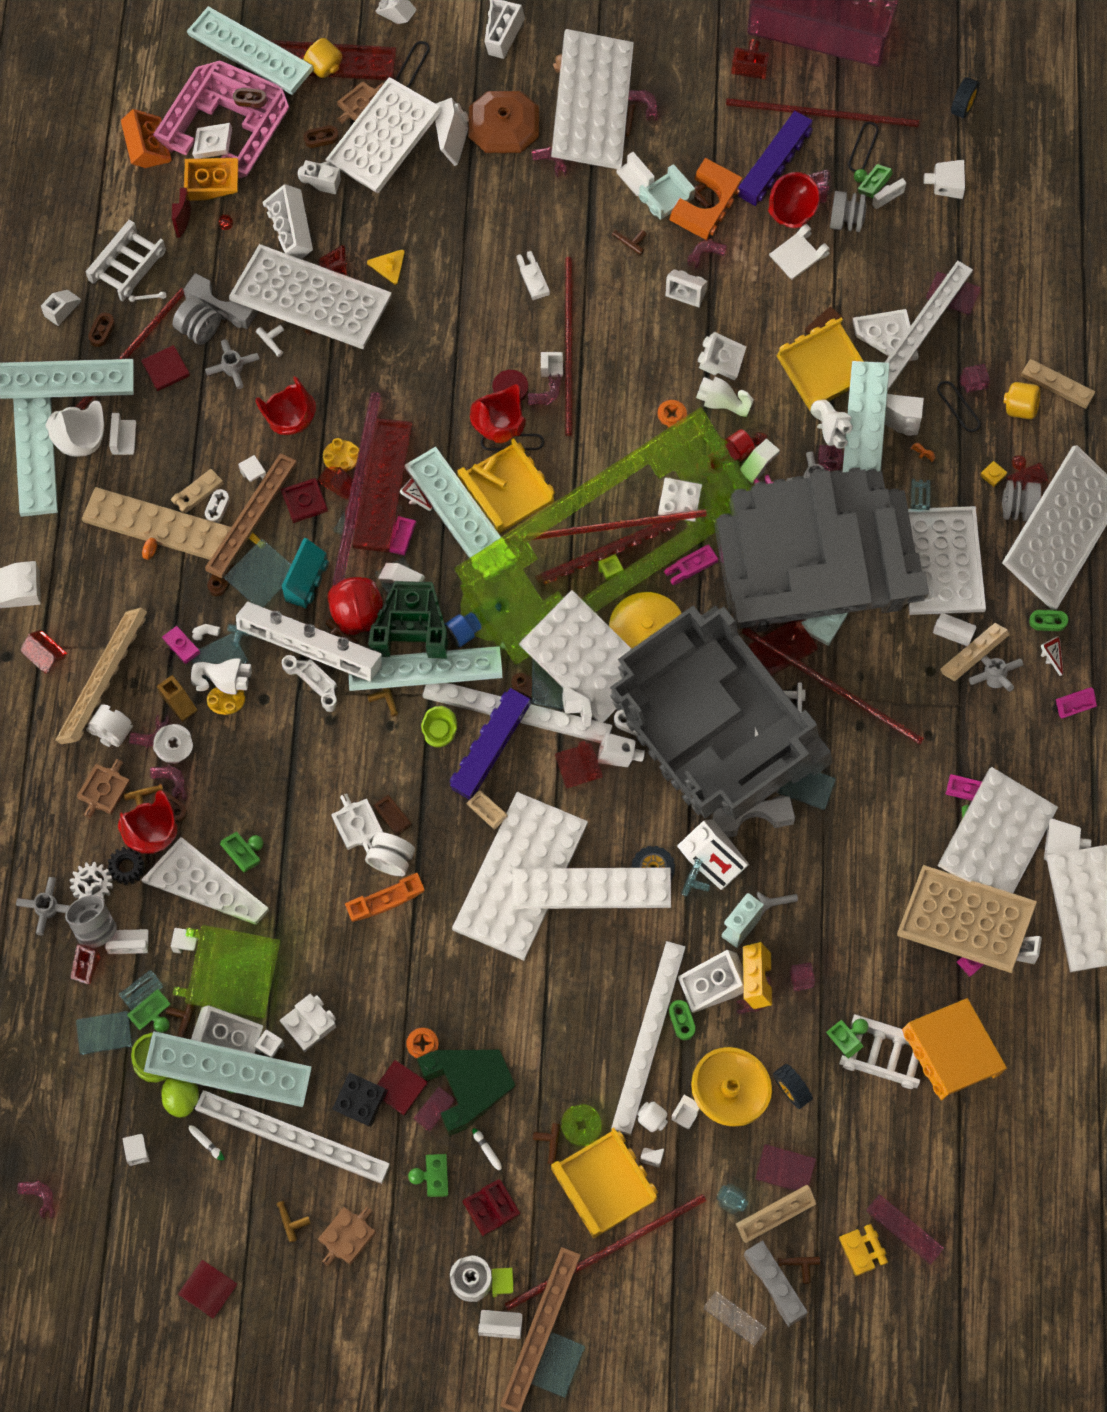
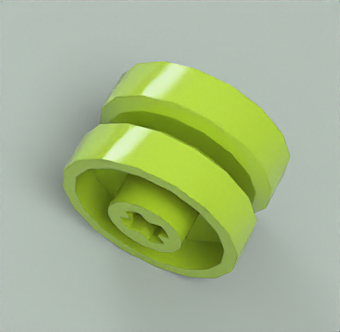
M149 1033L136 1040L132 1047L131 1059L134 1071L141 1079L157 1083L166 1080L168 1077L144 1072L153 1034Z

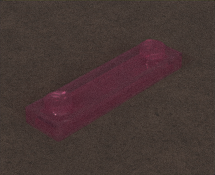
M880 1194L867 1208V1213L930 1265L943 1251V1246Z

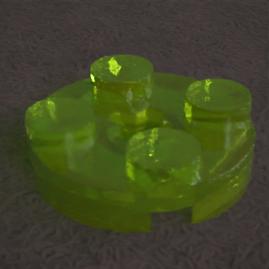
M586 1104L570 1107L564 1113L561 1120L564 1137L574 1145L588 1146L601 1133V1119L598 1112ZM582 1120H584L586 1128H582L581 1130L577 1129L578 1125L576 1124V1122H582Z

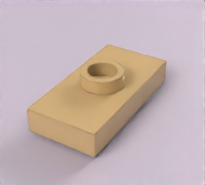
M481 790L466 803L494 830L508 817Z

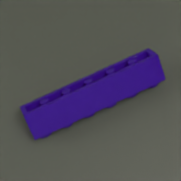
M794 110L739 185L738 197L754 206L759 201L762 202L767 194L766 191L774 186L777 176L783 174L785 165L791 163L796 150L799 151L804 144V139L806 137L809 138L812 134L813 120Z
M512 688L508 692L505 691L500 698L501 703L499 707L493 709L490 714L491 719L489 723L483 725L480 730L481 736L478 740H474L468 757L465 756L460 763L461 768L450 779L451 789L469 800L481 787L531 706V701L528 697Z

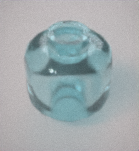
M734 1184L723 1185L716 1196L718 1206L731 1214H736L739 1211L743 1212L748 1204L746 1192Z

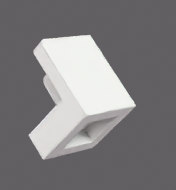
M541 352V377H562L563 352Z
M255 455L238 464L240 473L244 478L247 477L249 482L259 477L264 479L266 475L265 470Z
M175 928L171 943L172 951L174 953H181L182 949L194 951L196 942L200 940L199 932Z
M265 1030L256 1043L255 1048L258 1053L263 1052L273 1058L279 1047L283 1049L285 1045L281 1038Z
M683 1095L672 1114L671 1120L686 1129H690L701 1109L695 1100Z
M142 1134L123 1138L126 1160L129 1166L150 1162Z

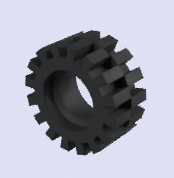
M121 847V851L117 849L115 850L116 854L112 853L110 855L111 859H108V869L112 878L115 881L117 880L119 884L123 882L124 885H128V882H130L132 885L134 880H140V875L143 876L145 863L140 853L129 847L128 849ZM123 860H131L134 866L131 871L125 873L119 870L120 863Z

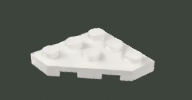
M906 309L855 317L852 321L857 338L890 356L910 328ZM917 351L909 361L918 360Z

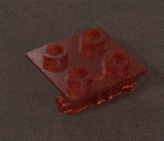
M581 741L578 743V747L555 753L566 789L603 778L591 743Z

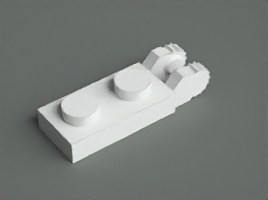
M527 252L530 264L526 266L521 254L517 255L520 272L532 299L536 300L550 295L549 288L538 263L535 262L532 252Z

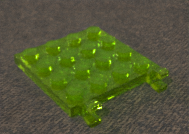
M202 925L201 930L187 928L186 937L199 939L189 988L184 989L174 986L173 995L186 997V1004L201 1007L212 1006L222 1011L264 1019L281 940Z

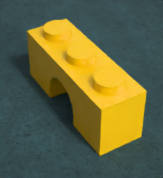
M762 942L743 946L744 999L753 1009L772 1005V987L768 984L765 972L771 970V953Z

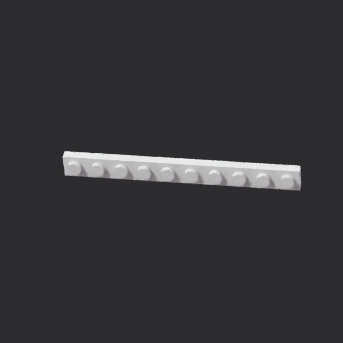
M957 260L887 358L885 363L890 364L888 390L971 275L973 269Z
M450 683L426 684L423 692V698L488 715L491 714L494 708H498L501 703V696ZM532 704L520 722L601 743L605 734H611L612 725L591 720V726L583 727L582 719L579 716L565 714Z
M666 941L612 1124V1128L614 1127L617 1132L621 1131V1133L631 1136L685 946Z
M204 1090L195 1107V1110L381 1184L390 1166V1163Z

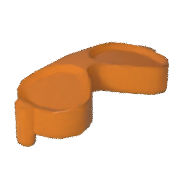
M919 443L912 445L911 450L913 449L921 453L919 455L920 459L925 456L931 462L934 461L935 455L931 450H925Z

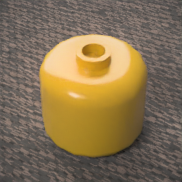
M320 38L310 46L303 60L313 66V72L318 77L325 78L331 73L334 74L339 69L342 53L328 39Z
M1012 383L1008 393L1006 392L1004 395L1007 414L1011 417L1034 419L1036 417L1040 402V387L1034 384Z

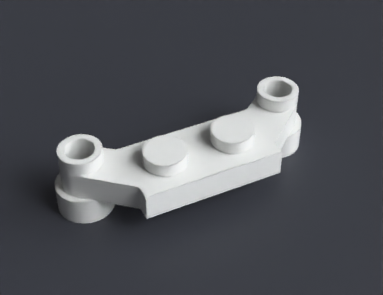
M287 655L282 659V667L289 675L297 674L319 694L322 706L326 711L333 712L336 709L337 699L334 689L337 687V684L311 659L308 661H298L292 655Z

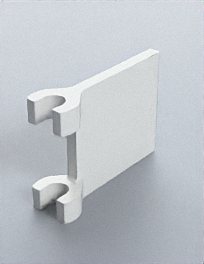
M808 224L802 226L794 236L769 254L791 280L795 279L818 260L830 254L828 251L830 248L825 243L816 251L806 240L811 235V228Z

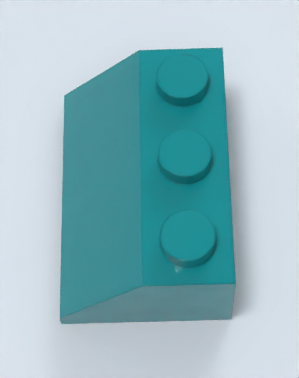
M307 538L303 539L282 584L285 601L305 609L308 603H312L315 595L313 592L316 587L320 586L322 581L321 575L329 566L327 553Z

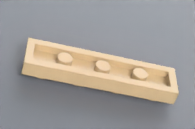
M1032 359L1028 361L1021 374L1023 378L1085 409L1095 395V391Z
M994 623L941 668L942 674L956 681L1009 636L1008 630Z
M805 1185L736 1223L742 1240L747 1243L816 1205V1201L810 1187Z

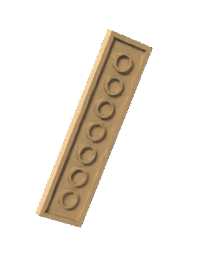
M95 487L82 517L84 523L145 541L153 537L157 540L158 545L209 560L231 529V527L97 487Z
M138 608L125 612L55 741L60 744H67L81 739L84 733L82 731L83 728L92 719L94 708H97L101 703L102 699L100 697L109 688V681L117 673L119 662L127 655V648L135 640L137 629L144 624V617L147 611Z

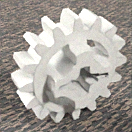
M93 862L92 866L85 863V868L78 866L79 872H73L75 878L70 879L71 884H73L70 886V889L74 892V897H79L80 899L88 895H97L105 901L104 895L110 896L108 889L113 888L112 883H110L113 881V878L108 876L110 874L109 870H104L102 864L97 867L96 862ZM98 873L104 877V880L98 878ZM79 887L85 889V894L80 891Z

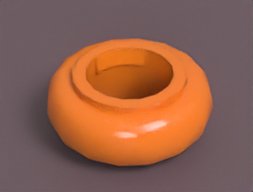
M149 538L143 546L142 557L146 560H150L156 552L157 540L155 538Z

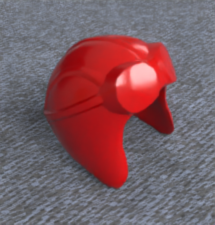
M793 172L782 176L776 181L771 190L769 214L776 222L788 228H801L815 215L820 205L821 195L818 185L813 178L805 173Z
M295 376L293 377L294 385H289L283 391L273 394L267 403L259 397L255 400L271 429L281 435H295L303 432L312 423L316 412L315 400Z
M517 384L502 391L483 396L471 404V424L482 436L496 443H504L512 437L522 434L526 426V419L522 416L521 390Z
M350 577L334 585L328 592L330 613L341 632L356 635L359 632L370 631L372 624H375L380 609L382 610L383 607L381 594L373 580L364 577Z
M159 790L156 792L153 804L143 803L136 806L130 812L120 813L118 830L124 843L129 848L143 854H153L163 851L175 839L177 824L172 806L163 791Z

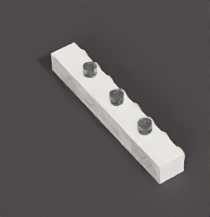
M247 602L236 615L238 630L371 682L381 668V653L352 643L345 637H337L319 630L312 624H304L283 616L279 611H271Z

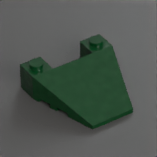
M394 582L385 599L382 610L380 609L375 624H372L370 628L368 644L370 650L381 653L382 657H390L392 641L426 642L428 658L447 659L449 642L433 582Z
M435 1050L417 1058L418 1066L425 1081L428 1082L445 1074L458 1103L457 1106L440 1113L449 1137L468 1129L488 1109L516 1087L500 1050Z

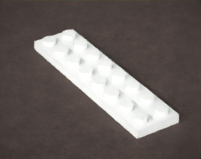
M670 868L513 869L512 908H671Z

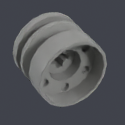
M835 191L830 229L842 230L844 222H847L848 231H851L852 223L856 224V232H860L865 221L867 207L865 194H861L860 202H856V193L853 194L851 201H847V192Z
M191 296L179 306L174 315L172 325L196 344L202 345L215 334L221 322V315L213 310L212 307L206 306L199 298Z
M1008 480L1002 497L1003 519L1009 520L1012 512V518L1016 521L1020 512L1022 513L1023 521L1027 522L1041 499V484L1027 482L1025 490H1022L1020 481L1016 482L1014 489L1013 481Z
M88 895L76 900L66 911L65 918L80 946L84 948L99 947L107 943L116 933L117 925L103 899L97 895Z

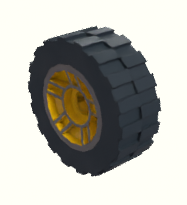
M969 77L963 79L953 100L951 114L964 119L967 117L977 97L980 87L979 81Z
M647 846V848H642L640 852L635 854V858L632 860V868H651V866H654V868H670L672 882L675 872L674 859L664 848Z
M785 1063L773 1073L779 1088L796 1108L801 1109L813 1100L809 1088L791 1066Z

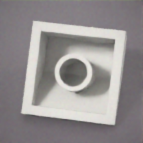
M674 269L667 276L666 296L700 307L707 291L708 281L702 277H695L687 274L685 271Z

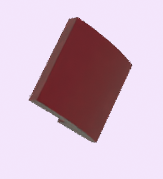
M180 188L179 203H172V222L176 238H180L186 230L191 215V203L187 188Z
M500 1179L486 1185L482 1190L462 1201L482 1237L521 1214Z
M201 1260L177 1295L214 1319L237 1286V1283L204 1260Z

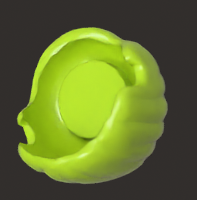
M434 706L425 713L421 729L426 742L433 747H443L452 742L457 731V719L452 710L445 706Z
M169 1077L163 1084L161 1095L162 1104L166 1111L175 1117L188 1116L199 1100L197 1084Z

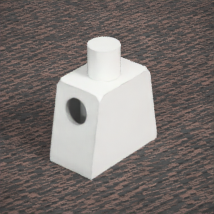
M964 160L935 164L934 173H924V184H934V193L936 195L963 199L965 191Z
M606 733L600 744L597 763L628 767L632 760L642 762L645 751L635 749V741L632 739Z
M1055 819L1049 820L1044 860H1047L1046 856L1050 854L1091 847L1090 839L1080 838V827Z

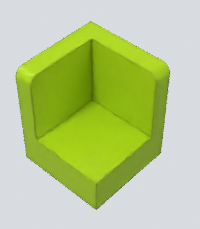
M616 554L598 562V570L600 573L603 572L606 580L615 576L623 579L624 569Z
M512 1268L491 1269L493 1297H497V1294H512Z

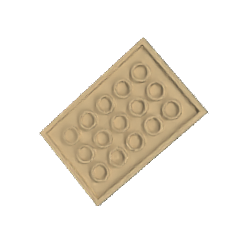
M923 865L897 936L1012 973L1037 901L975 881L968 882L953 874Z

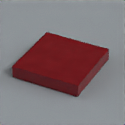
M174 345L141 360L157 392L190 376Z
M316 478L281 489L293 523L328 512Z
M396 1060L393 1061L377 1083V1085L388 1089L383 1102L403 1116L406 1115L428 1084L427 1081Z

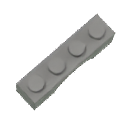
M196 273L184 288L186 299L191 296L199 298L206 306L212 307L213 310L219 312L222 320L227 319L238 328L248 329L258 314V310L233 301L224 302L216 299L212 295L210 280Z
M777 796L773 800L761 801L736 820L732 815L728 817L722 807L713 812V819L727 837L737 836L740 825L749 818L759 817L766 819L774 828L793 825L795 816L790 796Z
M763 1240L746 1250L744 1253L745 1259L753 1272L768 1289L777 1310L787 1326L790 1327L806 1317L807 1310Z

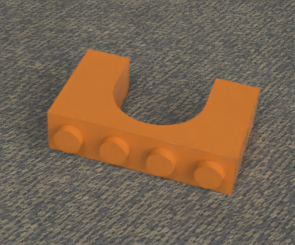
M705 158L696 172L695 180L699 183H704L717 194L719 203L712 208L702 209L680 198L671 211L669 220L707 240L710 235L713 236L716 232L718 221L722 222L724 219L726 208L730 209L732 206L734 195L739 194L740 190L738 187L741 184L742 177Z

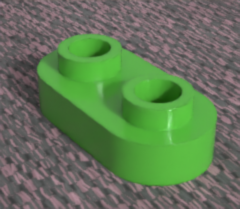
M1036 610L1031 614L1029 623L1035 630L1062 631L1068 624V616L1062 611Z
M682 1000L672 1002L669 1007V1015L675 1033L681 1040H689L695 1034V1024L689 1006ZM680 1009L683 1013L678 1015L675 1011ZM687 1028L689 1032L683 1033L681 1029Z

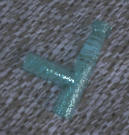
M228 624L227 631L235 633L231 645L234 647L239 645L243 635L256 637L238 630L237 625Z
M696 858L694 861L695 864L681 891L683 896H688L691 888L706 892L710 889V884L695 880L700 865L703 863L700 859Z

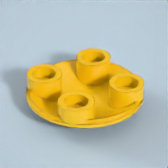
M335 438L323 452L325 465L335 472H346L353 469L358 464L360 458L359 448L352 442L340 438Z
M215 687L207 696L208 707L213 712L222 715L233 714L239 711L245 703L244 690H237V694H227Z

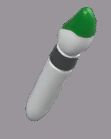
M192 1125L188 1127L191 1134L207 1150L212 1152L214 1158L220 1161L225 1159L221 1150L216 1148L198 1128Z
M473 1128L474 1139L479 1143L492 1165L497 1170H501L502 1165L484 1139L483 1134L478 1129Z

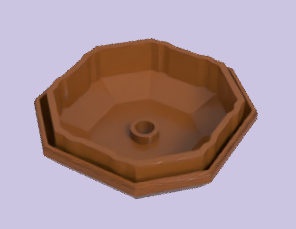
M486 91L469 106L468 138L486 153H521L539 138V106L522 91Z

